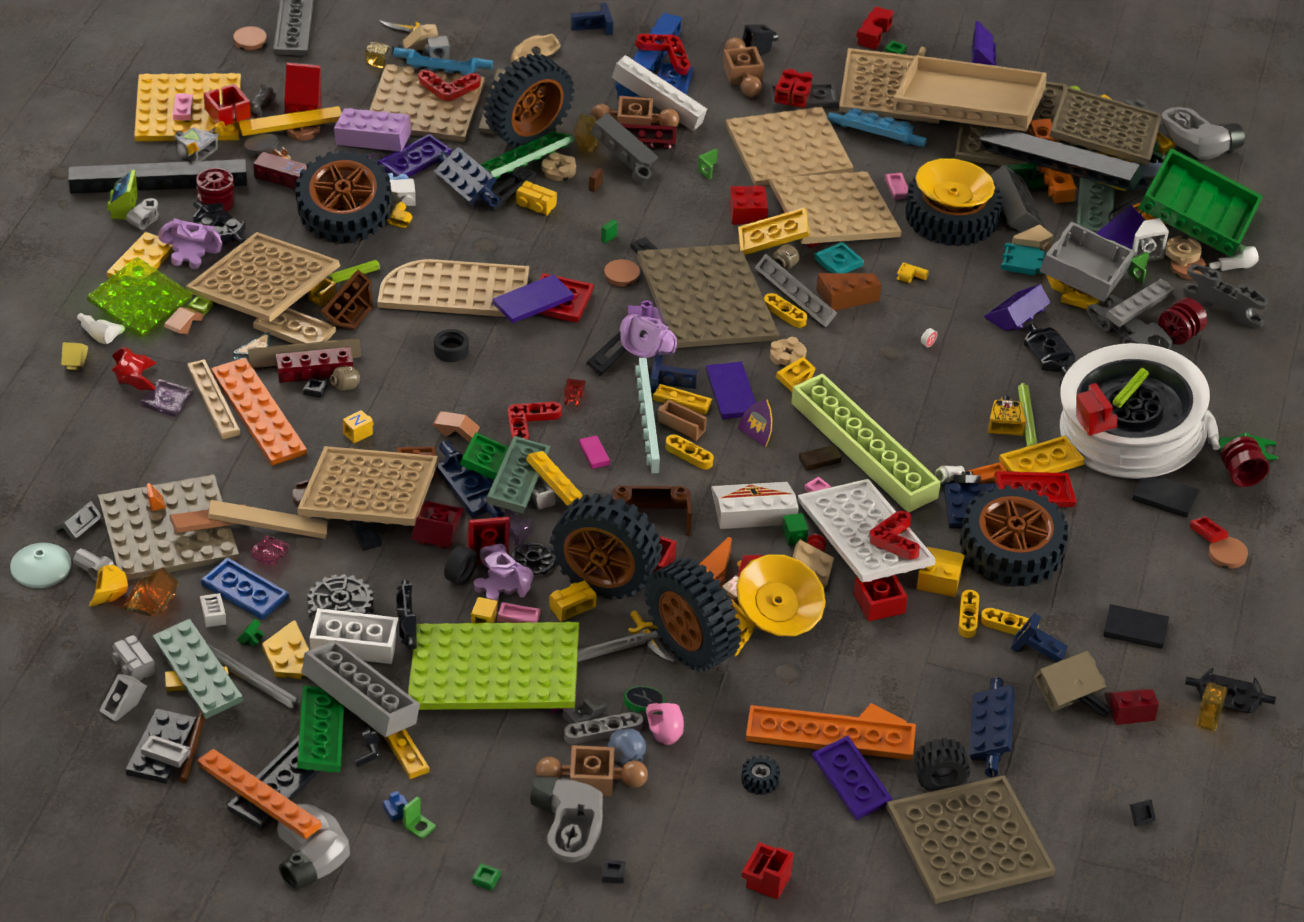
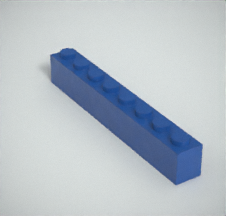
M663 13L657 19L655 27L651 28L650 34L678 36L681 32L682 17ZM639 49L638 53H635L633 60L654 74L667 51ZM617 81L615 89L617 90L618 98L619 96L639 97V95Z

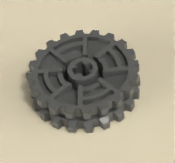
M335 574L331 575L329 579L324 577L322 582L317 581L314 583L315 587H311L309 590L310 594L307 595L308 615L311 617L312 623H314L318 608L371 615L374 612L373 591L370 590L369 584H364L363 579L357 580L353 575L346 577V574H341L340 577H337Z

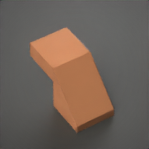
M179 307L164 324V327L177 333L188 334L192 321H202L204 314L190 308Z
M443 411L438 413L432 424L444 436L447 437L456 431L468 442H471L475 432L477 433L480 428L467 415Z

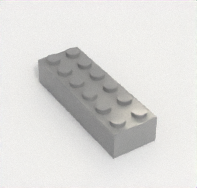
M337 640L305 652L301 673L384 737L416 724L420 703Z

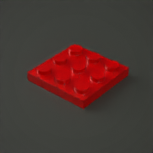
M542 273L539 280L551 275ZM556 276L574 294V299L538 314L578 323L592 295L594 284Z

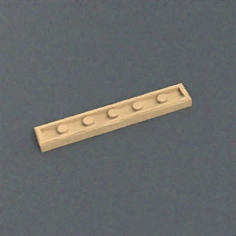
M205 359L188 363L187 369L222 440L239 436L240 429Z
M210 500L208 519L325 539L327 534L328 521L215 500Z

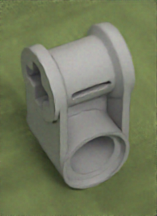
M153 198L145 199L128 212L127 222L140 230L146 229L150 224L159 219L157 211L158 201Z

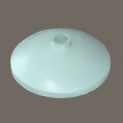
M35 543L22 548L14 555L10 564L13 578L18 583L30 588L54 586L69 575L72 567L69 553L62 547L51 543Z

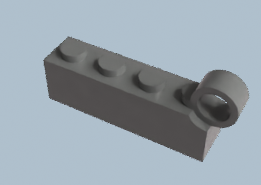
M606 113L595 122L590 134L633 170L632 179L636 183L646 184L652 174L650 169L654 166L658 156L611 115Z

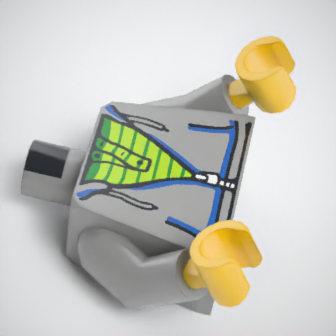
M218 122L214 125L215 128L210 131L191 128L186 133L178 131L174 139L178 142L177 150L182 159L187 158L190 161H203L218 149L217 136L227 129L224 122Z

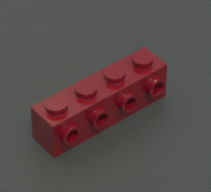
M621 124L648 148H655V145L662 146L663 149H672V146L676 145L677 127Z
M350 347L276 354V369L279 383L303 381L309 378H331L337 367H353Z

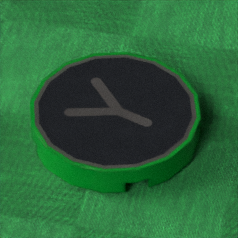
M647 686L631 687L624 694L625 706L636 713L646 711L649 704L665 703V696L659 690Z

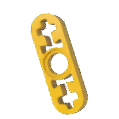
M769 293L764 296V301L770 312L793 327L802 328L806 325L807 314L777 294Z
M669 435L666 438L665 449L668 452L700 469L707 470L712 468L714 456L711 452L678 435ZM690 450V451H693L694 453L688 454V453H685V451Z
M965 590L961 595L958 632L965 638L974 637L977 631L979 594L973 590ZM968 599H971V604H968ZM964 612H972L974 615L967 616ZM966 623L970 624L969 629L966 628Z
M994 608L984 609L981 615V623L985 627L1013 635L1029 619ZM1005 621H1012L1014 625H1007Z

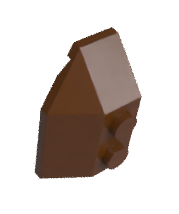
M358 269L323 307L321 313L334 325L354 330L373 308L372 281Z

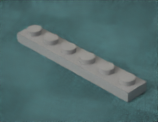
M767 254L756 265L755 269L823 326L827 327L836 316V311Z
M1159 279L1110 309L1105 317L1120 327L1172 295L1175 288L1167 281Z

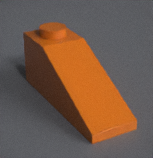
M731 537L723 541L699 564L700 566L703 564L707 567L706 572L711 571L714 574L713 579H718L721 582L720 587L725 583V575L731 553Z

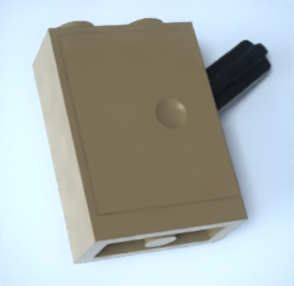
M1088 651L1041 668L1033 676L1051 712L1079 701L1084 702L1104 718L1111 712V707L1095 696L1107 686L1105 685L1104 677L1096 667L1094 658L1090 656Z

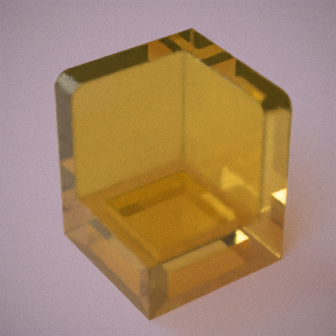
M371 41L365 50L366 64L384 68L385 55L389 51L390 46Z

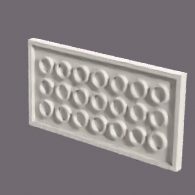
M869 479L798 495L799 504L861 582H870L875 579L935 565V557L909 527L899 535L919 544L920 552L917 559L908 560L870 543V531L896 511Z

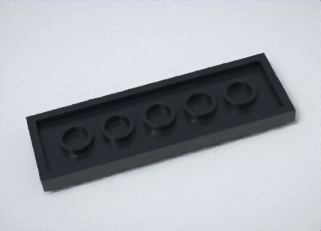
M299 735L256 776V778L290 801L320 772L319 770L297 768ZM240 794L227 804V811L260 830L273 819L272 816Z

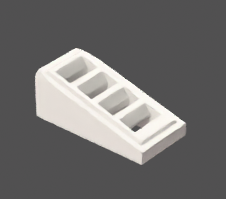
M539 476L531 498L538 509L554 506L556 504L555 492Z
M220 593L200 596L206 627L226 625V614Z

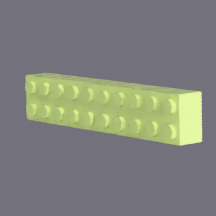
M823 373L793 386L791 404L908 513L938 499L941 482Z

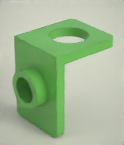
M717 149L698 156L697 170L708 179H712L713 165L717 163Z
M1148 252L1134 257L1128 270V274L1141 284L1145 280L1146 269L1144 267L1147 266ZM1140 270L1141 277L1136 274V271Z
M417 796L403 808V827L419 839H423L435 829V824L421 815L420 798ZM424 823L427 825V828L423 831H418L415 829V825Z

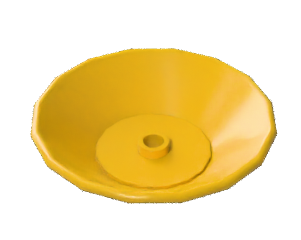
M958 159L929 161L918 169L915 177L918 188L927 197L948 208H967L984 204L993 196L995 189L992 177L984 169L970 162Z
M765 555L752 560L741 571L736 586L738 604L747 619L760 630L776 636H798L810 631L822 618L826 604L824 588L815 572L802 561L786 555Z

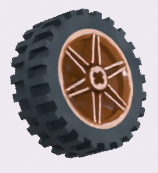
M338 150L339 153L332 154V151L326 152L327 156L321 157L319 155L315 157L316 161L314 163L308 162L306 164L307 170L302 169L300 178H297L295 193L298 215L303 225L306 224L307 230L310 233L315 231V236L319 239L322 236L326 237L327 242L338 240V244H344L346 240L355 243L358 238H362V240L368 239L367 235L370 233L375 235L378 232L377 228H383L385 226V219L390 217L392 194L389 175L387 172L385 173V167L382 164L377 165V160L374 157L368 159L367 154L363 152L361 155L356 154L355 150H350V153H344V150Z
M1010 485L1005 486L1004 489L994 487L992 492L989 493L985 490L981 492L980 498L975 496L972 499V503L968 504L959 540L960 546H962L961 553L962 555H967L966 562L968 565H974L976 573L982 572L985 574V579L990 580L993 578L997 580V584L1003 585V582L1010 583V586L1016 587L1017 583H1023V586H1030L1032 581H1035L1036 584L1041 583L1043 577L1050 578L1053 571L1056 572L1059 569L1060 563H1062L1069 531H1067L1068 521H1064L1065 514L1063 511L1058 512V505L1055 502L1050 503L1048 501L1049 497L1046 495L1041 497L1033 489L1031 492L1024 490V487L1018 486V489H1012Z
M594 493L591 498L586 494L580 500L576 498L571 505L567 506L552 531L550 538L552 547L550 552L551 555L556 556L553 561L555 565H560V572L563 576L567 574L570 577L569 581L572 584L585 580L596 593V596L600 594L605 595V599H612L613 596H616L617 599H624L627 594L628 597H632L636 591L640 592L644 588L647 579L654 572L661 559L662 544H658L661 537L659 533L654 532L656 528L654 523H649L647 521L648 516L645 513H639L637 511L638 507L634 504L630 506L625 503L626 500L622 498L619 500L613 499V495L609 494L601 497L600 493Z

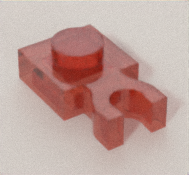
M567 378L564 390V405H568L569 401H574L575 406H579V398H583L586 387L585 380Z

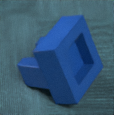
M396 791L390 793L388 800L383 801V808L393 822L403 818V808L408 802L403 794L399 795V792Z

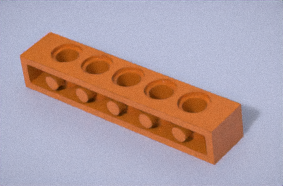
M1050 119L1032 120L1030 122L1027 134L1059 142L1049 136L1052 128ZM1040 166V172L1044 174V183L1048 185V194L1052 197L1054 204L1074 201L1076 187L1071 174Z

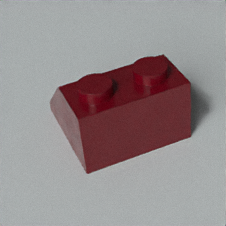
M1140 688L1104 693L1107 704L1111 707V714L1115 725L1155 721L1159 703L1153 689Z

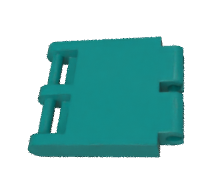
M1012 243L1005 244V253L1002 256L1003 263H1001L1000 267L1002 270L1028 275L1042 273L1040 269L1045 258V251H1041L1040 248Z

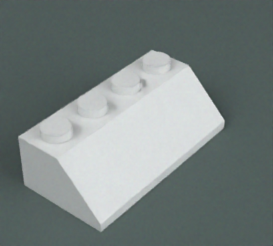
M318 608L310 635V650L337 640L363 661L392 664L396 646L398 618Z

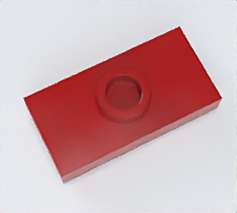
M1206 516L1190 521V528L1211 543L1228 538V532Z

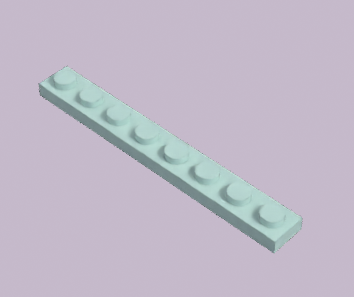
M639 358V365L635 366V376L639 377L637 378V389H640L638 391L639 402H642L640 403V414H644L642 416V427H645L643 428V439L647 440L645 441V453H649L646 456L647 466L651 468V473H659L660 457L647 358Z

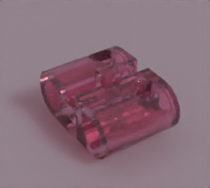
M266 535L261 539V543L258 542L253 547L250 556L254 560L273 567L278 563L279 559H282L287 554L289 543Z

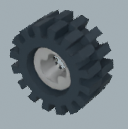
M759 755V758L752 756V760L750 758L746 759V762L743 763L741 774L743 787L745 789L748 788V791L751 793L754 790L757 795L759 792H762V795H766V791L772 793V790H776L779 784V764H775L776 761L774 759L770 761L768 756L764 759L763 755Z

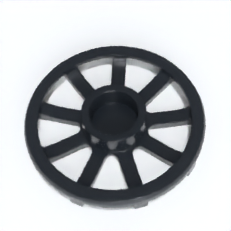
M530 542L522 544L511 555V558L516 562H525L522 564L523 567L530 566L533 575H545L546 572L555 566L553 561L555 555H551V552L541 556L544 549L550 552V548L541 543ZM527 546L529 550L527 553H524L520 550L521 548ZM531 546H540V549L538 551L532 550ZM517 553L524 558H515V554ZM552 557L551 562L543 561L544 559ZM540 564L546 565L548 567L543 569ZM534 566H536L539 569V571H533Z

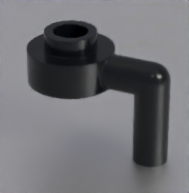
M370 728L362 731L370 753L354 759L357 767L379 758L380 753L377 743L380 742L376 730L371 731Z

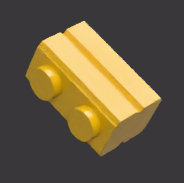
M525 181L516 192V204L537 213L548 215L557 204V192Z
M584 580L579 583H573L563 590L554 591L549 596V607L562 622L595 608L597 596Z

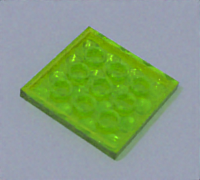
M138 256L87 295V301L141 338L176 312L179 307H182L192 299L191 292Z

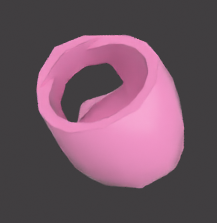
M653 703L647 706L646 714L650 726L649 729L654 738L664 745L674 744L681 737L684 729L683 715L679 705ZM660 711L663 713V715H656L652 713Z

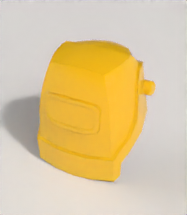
M115 565L101 567L98 571L95 593L92 601L89 603V607L115 601L126 594L128 583L125 572Z

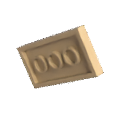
M287 308L271 322L260 318L253 322L254 329L293 344L328 341L336 332L335 325Z

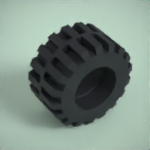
M947 738L935 739L932 742L925 743L924 746L919 747V751L915 752L914 764L918 782L928 791L932 790L933 792L960 786L970 776L966 751L959 741L956 742L954 739L947 740Z

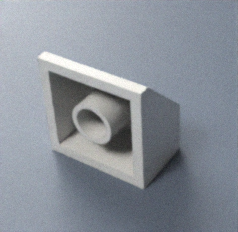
M1160 218L1147 220L1142 223L1135 234L1132 248L1135 251L1133 258L1148 252V261L1163 259L1169 231Z

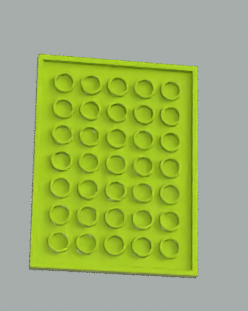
M579 622L424 623L416 625L417 648L413 650L408 695L420 703L419 710L575 708Z

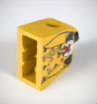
M1003 396L1000 400H995L991 411L988 433L1024 436L1026 419L1021 403L1019 401H1012L1009 396Z

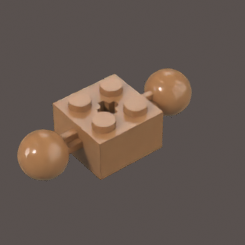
M738 37L730 38L725 44L723 54V68L730 85L741 84V91L745 96L755 97L762 90L761 82H763L764 73L762 59L756 46L746 47L742 39Z
M619 96L618 111L611 110L605 104H597L590 112L591 120L594 123L606 113L611 115L620 124L651 125V123H659L660 126L677 127L680 120L678 113L671 108L664 109L659 114L652 113L653 98Z
M572 745L571 765H562L558 759L550 756L542 758L536 765V775L560 778L570 777V780L589 784L600 790L603 796H612L613 779H621L625 785L631 788L642 786L648 778V771L646 766L639 761H629L622 768L613 767L614 747Z

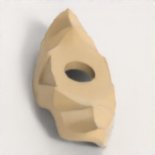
M553 34L529 37L515 47L511 55V62L514 60L519 62L520 57L524 56L526 58L528 54L534 56V53L531 51L532 48L539 49V55L550 56L561 47L560 43Z

